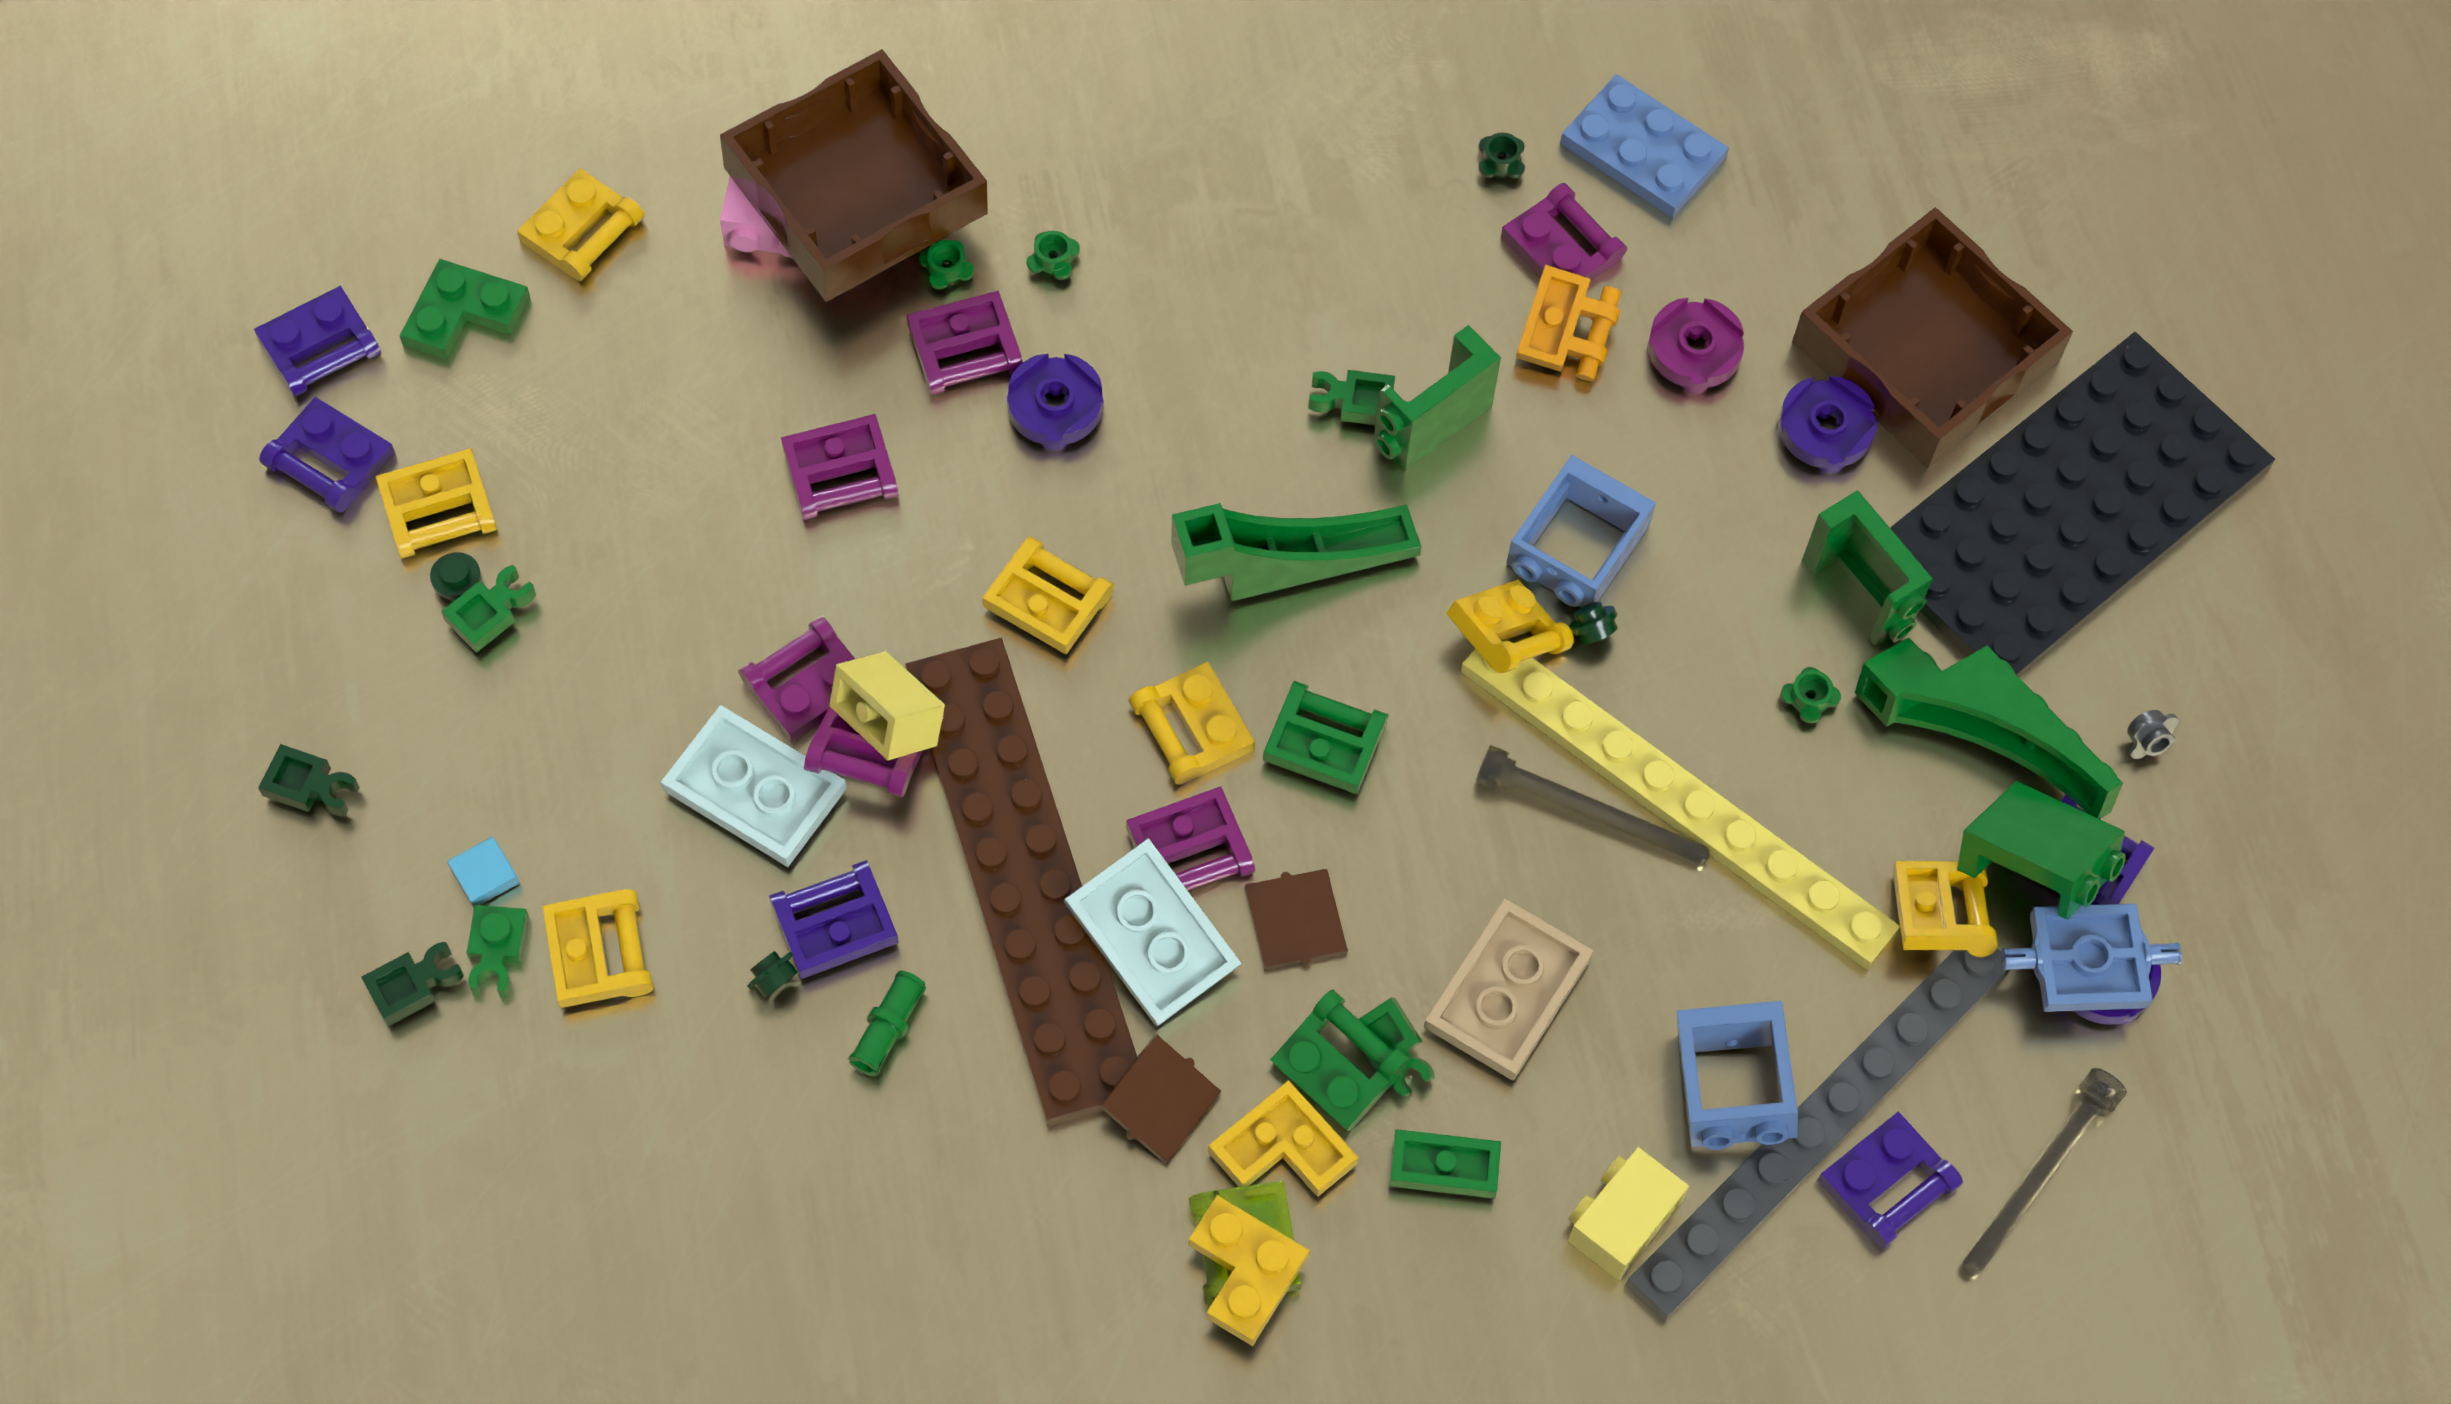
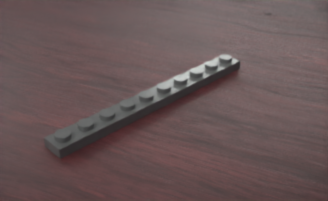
M1997 949L1996 952L1987 957H1975L1967 950H1954L1797 1108L1798 1138H1789L1782 1143L1774 1145L1761 1144L1628 1278L1625 1285L1666 1322L2010 971H2003L2001 951Z

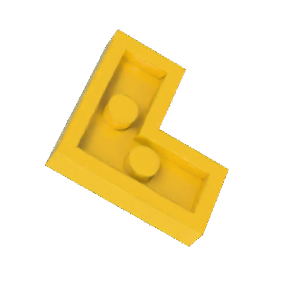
M1289 1080L1208 1145V1153L1242 1191L1283 1158L1318 1197L1358 1164L1359 1159Z
M1217 1195L1189 1238L1188 1244L1191 1248L1232 1272L1208 1309L1206 1319L1253 1346L1308 1259L1310 1250Z

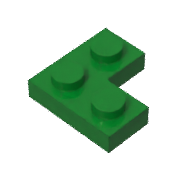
M439 258L399 335L402 345L447 360L466 321L511 335L530 298L528 287Z

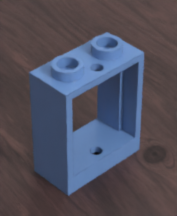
M1571 455L1511 540L1506 564L1512 567L1514 572L1522 579L1542 584L1554 591L1561 601L1570 606L1583 607L1590 603L1598 602L1649 528L1656 502ZM1566 499L1625 531L1592 580L1534 547Z
M1782 1001L1677 1010L1678 1042L1691 1147L1704 1146L1708 1149L1719 1150L1728 1148L1734 1143L1757 1141L1764 1145H1774L1782 1143L1789 1138H1798V1110ZM1773 1045L1781 1103L1702 1110L1696 1052Z

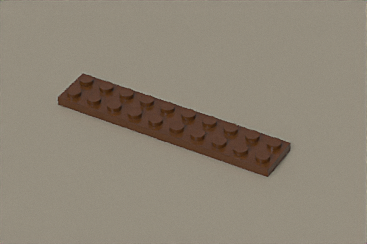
M1002 637L905 663L906 670L945 704L938 743L936 747H932L930 750L1046 1125L1049 1127L1104 1111L1099 1105L1137 1058V1054L1106 958L1064 903L1065 898L1081 888L1082 884Z

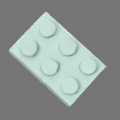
M722 705L718 707L660 782L664 792L786 867H789L847 789L846 780L833 772L822 770L820 774L804 770L806 756Z
M1149 838L1064 900L1066 906L1156 1027L1242 964Z

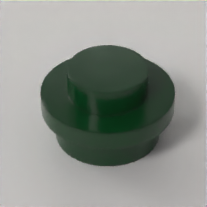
M452 552L443 555L433 564L430 571V580L434 590L440 596L455 601L477 582L481 581V570L477 561L472 556L462 552Z
M1593 602L1581 607L1574 613L1576 619L1570 623L1569 627L1573 635L1579 637L1582 644L1594 643L1610 636L1618 629L1614 620L1618 614L1614 606L1603 607L1601 602Z

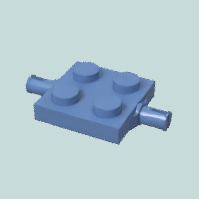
M2137 904L2090 905L2087 908L2081 906L2068 920L2057 915L2059 906L2034 907L2030 913L2033 935L2032 947L2019 949L2002 948L2001 962H2003L2001 966L2003 971L2017 969L2034 970V974L2040 982L2044 1012L2148 1008L2153 1001L2149 982L2151 965H2180L2182 962V951H2179L2181 949L2179 942L2149 944L2147 937L2140 927Z

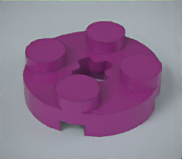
M1689 298L1677 299L1664 306L1655 316L1647 345V355L1655 368L1665 378L1677 385H1681L1690 393H1702L1708 387L1717 386L1725 382L1738 369L1744 351L1742 323L1728 307L1715 300L1704 298V302L1700 303L1688 302ZM1689 336L1694 340L1700 337L1706 340L1704 349L1695 350L1690 348L1686 337Z

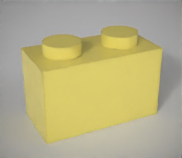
M884 651L836 664L829 706L887 761L937 746L945 704L890 654Z
M1639 1147L1635 1149L1627 1160L1619 1155L1612 1162L1600 1180L1606 1184L1604 1189L1595 1200L1587 1194L1568 1219L1574 1224L1568 1242L1617 1281L1623 1277L1680 1206L1689 1188L1688 1184Z

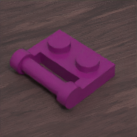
M1566 183L1557 185L1549 192L1546 198L1504 225L1501 238L1540 279L1545 265L1593 280L1620 261L1627 251V246L1618 237H1610L1574 199L1575 192ZM1561 212L1598 252L1589 256L1553 217Z
M999 290L906 315L907 325L930 395L945 392L946 386L1007 370L1009 374H1013L1017 367L1023 363ZM1000 344L1002 352L939 368L938 359Z
M876 414L781 437L782 448L803 520L818 517L817 512L879 496H883L884 500L899 497L896 479ZM875 468L878 476L812 493L810 487L812 483Z
M819 616L808 624L809 630L756 665L753 662H749L738 670L746 687L791 743L821 724L830 707L836 664L855 660V657L837 637L834 629L823 616ZM819 646L827 653V655L773 690L767 683L769 679Z
M829 707L808 747L804 770L820 774L822 770L887 787L889 794L904 797L910 777L923 750L887 761Z
M1221 786L1126 820V829L1134 848L1149 838L1167 864L1226 843L1230 854L1176 873V876L1187 891L1236 873L1239 877H1243L1255 872L1253 858Z

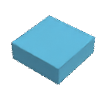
M493 836L447 861L473 908L475 905H482L520 883L516 873Z

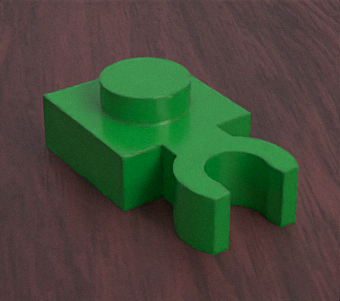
M1348 370L1346 381H1339L1331 373L1325 371L1313 372L1312 387L1325 389L1328 393L1325 395L1310 394L1308 409L1323 413L1332 410L1334 407L1342 408L1341 421L1375 425L1380 390L1387 385L1394 390L1395 376Z
M510 565L500 571L496 578V585L490 590L479 581L443 609L441 613L444 621L477 653L515 622L513 614L509 609L528 605L536 596L534 585L529 581L518 590L509 589L510 585L519 579L517 568L514 565Z
M484 905L474 906L466 952L470 961H480V963L473 967L468 978L473 996H480L483 981L490 977L499 979L497 991L500 998H507L509 995L511 979L506 970V964H522L529 922L527 909Z
M1391 997L1359 1018L1364 1025L1393 1051L1400 1049L1410 1058L1411 1061L1406 1069L1392 1084L1398 1094L1409 1096L1412 1093L1405 1081L1406 1073L1412 1068L1420 1072L1425 1082L1435 1078L1431 1065L1421 1058H1415L1411 1052V1049L1423 1041L1396 998ZM1367 1056L1374 1069L1378 1070L1379 1066Z

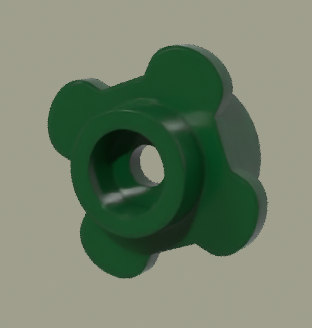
M1501 132L1480 140L1478 148L1483 153V160L1479 163L1478 169L1483 176L1508 175L1511 178H1519L1523 175L1525 165L1521 162V154L1524 152L1525 145L1521 139L1516 138L1512 134ZM1497 156H1503V157H1506V159L1501 160V159H1498Z
M773 951L752 967L750 971L756 978L747 985L749 990L756 986L764 998H766L795 976L798 971L789 961L794 956L793 953L790 951L780 958L776 951Z

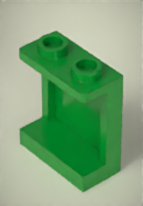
M1469 325L1454 335L1447 375L1409 402L1404 401L1389 385L1380 390L1374 440L1376 446L1386 458L1390 460L1394 458L1405 470L1482 415L1493 405L1501 357Z
M1856 490L1818 514L1802 561L1813 574L1838 561L1880 611L1869 638L1875 647L1888 639L1897 642L1916 627L1915 618L1927 602L1925 595L1933 578L1859 490Z
M2015 781L1964 829L1957 870L1976 878L1992 861L2057 891L2061 896L2057 915L2068 920L2081 906L2087 908L2091 905L2099 888L2107 880L2113 882L2119 876L2126 859V855L2121 852L2125 831Z

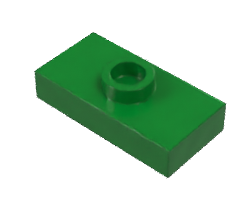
M1395 1129L1389 1186L1495 1199L1498 1188L1501 1141Z

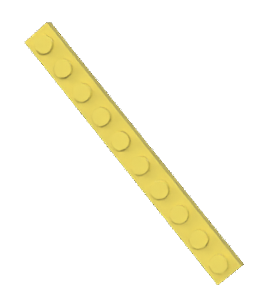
M1476 649L1462 663L1461 673L1864 969L1868 970L1897 934L1900 925L1533 658L1524 660L1519 663L1516 669L1501 674L1495 672Z

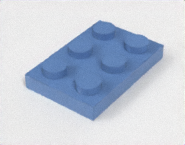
M1617 74L1563 131L1560 140L1562 146L1671 218H1674L1726 159L1729 147Z

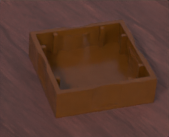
M883 49L826 78L808 93L796 99L777 104L720 134L724 169L826 302L988 214L987 180L953 137L930 117L918 93Z
M1935 207L1892 240L1872 263L1846 276L1801 312L1792 342L1829 377H1841L1861 387L1872 400L1875 420L1922 464L1929 468L2061 360L2073 331L2025 287L2003 274L1991 262L1981 247Z

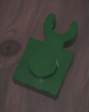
M280 744L258 789L264 797L307 812L310 811L316 799L322 801L330 813L344 816L347 814L348 808L344 801L333 798L334 794L340 789L358 792L360 787L355 777L349 773L335 772L328 775L331 770L328 760Z
M440 942L431 946L425 953L424 959L416 964L410 953L407 952L361 976L387 1026L435 1002L429 990L435 985L448 987L462 980L464 974L459 964L453 965L446 970L437 968L441 960L452 955L446 942Z

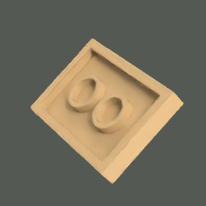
M1504 898L1426 1018L1424 1028L1514 1081L1588 965L1594 950Z

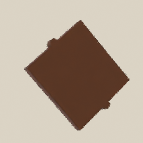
M1327 869L1297 875L1283 872L1281 878L1245 885L1244 889L1264 970L1300 963L1303 967H1308L1311 961L1347 954L1348 949Z
M1157 1034L1145 1046L1099 1107L1127 1130L1126 1136L1128 1139H1137L1165 1163L1214 1102L1221 1090L1194 1067L1195 1062L1192 1058L1182 1057Z

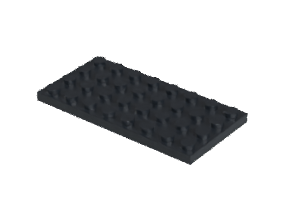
M2133 332L1890 528L1933 578L1925 595L1927 602L1920 612L1966 656L1988 645L2000 659L2008 662L2015 674L2020 677L2268 471L2275 458L2137 332Z

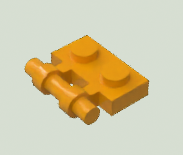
M1545 265L1516 358L1561 372L1566 355L1574 356L1580 360L1575 376L1584 381H1594L1598 366L1604 365L1608 353L1605 344L1610 328L1616 326L1621 311L1617 306L1622 292L1617 288L1604 286L1599 300L1586 297L1590 278ZM1579 315L1592 320L1587 340L1573 336Z

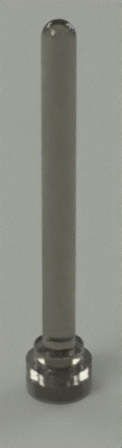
M1490 745L1477 774L1475 782L1493 790L1496 785L1505 789L1508 784L1693 863L1703 864L1709 859L1710 852L1705 845L1515 766L1517 761L1508 757L1509 752Z
M2092 1068L2079 1085L2081 1093L2078 1095V1101L2080 1103L1963 1260L1962 1269L1965 1274L1975 1277L1983 1272L2097 1115L2104 1116L2107 1111L2113 1112L2126 1096L2127 1091L2115 1076L2099 1068Z

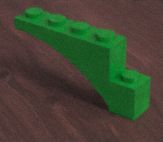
M1221 503L1172 514L1171 544L1184 585L1187 586L1224 577L1231 602L1420 556L1422 546L1407 505L1373 512L1321 518L1255 516L1224 509Z
M1910 637L1863 663L1854 693L1886 727L1892 723L1908 724L1944 732L1979 744L2014 760L2038 774L2070 797L2087 814L2101 819L2111 813L2123 785L2115 771L2107 763L2102 762L2083 743L2079 734L2072 728L2067 727L2048 707L2046 701L2040 695L2034 693L2015 674L2011 665L2005 660L2000 659L1988 645L1943 671L1937 666L1933 657L1927 652L1922 651Z

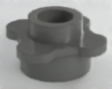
M2159 710L2146 711L2137 716L2127 729V734L2134 743L2129 749L2131 757L2140 759L2146 754L2157 756L2166 752L2176 741L2173 733L2174 728L2179 724L2177 716L2174 714L2164 716Z

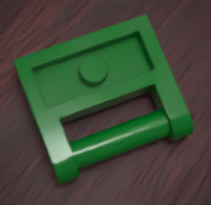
M1293 681L1263 751V761L1358 794L1376 747L1385 730L1389 714L1376 709L1372 713L1308 691L1309 685ZM1301 710L1363 731L1364 734L1360 738L1301 717L1298 714Z
M1332 989L1318 1001L1311 1014L1270 1060L1347 1131H1351L1401 1075L1411 1060L1400 1049L1393 1051L1344 1006L1345 999ZM1329 1022L1379 1066L1378 1071L1371 1079L1320 1033Z

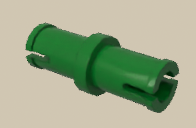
M903 970L896 973L895 979L879 1007H873L867 1016L869 1025L853 1053L848 1057L849 1063L855 1069L870 1076H877L879 1074L880 1068L896 1039L904 1038L908 1030L906 1022L919 998L927 989L925 982L919 977Z

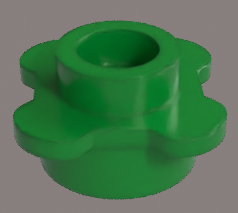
M1053 230L1037 234L1034 239V253L1028 256L1026 260L1028 269L1034 273L1044 271L1053 274L1056 279L1060 280L1068 278L1072 274V259L1080 252L1079 243L1060 231ZM1050 254L1058 255L1056 258L1049 257Z
M940 240L920 254V264L927 268L930 274L929 283L935 289H944L948 283L959 279L963 281L969 280L974 274V266L966 261L964 246L959 241ZM951 263V266L946 268L942 264Z
M1813 667L1804 668L1796 677L1794 683L1783 685L1780 692L1783 702L1792 704L1800 712V718L1806 723H1816L1819 721L1821 713L1828 707L1837 706L1841 699V693L1836 687H1833L1831 679L1825 673ZM1807 692H1812V693H1814V694H1815V698H1812V699H1811V698H1808V697L1806 696V693H1807Z

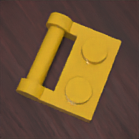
M579 168L517 230L520 242L573 279L582 281L591 272L590 265L628 226L635 227L645 217V214L633 199L620 196ZM608 212L612 214L577 251L571 250Z
M472 448L375 476L401 559L416 555V549L482 530L483 534L497 531ZM473 502L474 512L408 531L406 525L408 521Z
M1029 536L982 597L984 608L1060 652L1067 654L1098 610L1107 604L1114 591L1115 584L1102 576L1095 579L1044 549V543ZM1035 566L1085 596L1080 601L1027 570Z
M1519 579L1455 600L1446 613L1489 666L1500 674L1514 670L1519 666L1520 662L1547 652L1559 654L1567 651L1573 644L1574 637L1570 627L1562 622L1555 623L1537 602L1534 594ZM1529 631L1534 635L1515 643L1504 641Z
M1205 662L1156 686L1143 687L1129 697L1128 702L1135 714L1143 716L1169 761L1168 771L1177 785L1194 780L1255 751V740L1209 662ZM1169 703L1172 704L1198 749V754L1188 755L1160 707Z
M1895 861L1893 878L1903 950H1967L1975 957H1987L1996 952L1998 948L1997 935L1994 928L1989 925L1984 888L1988 884L1986 868L1976 878H1973L1957 870L1958 861ZM1950 886H1957L1964 892L1968 925L1956 924Z
M629 889L617 890L542 905L557 1001L560 1008L619 996L638 997L646 995L653 990L651 973L646 971L644 967L635 912L639 910V902L636 891ZM607 915L615 917L624 973L608 974L599 917Z

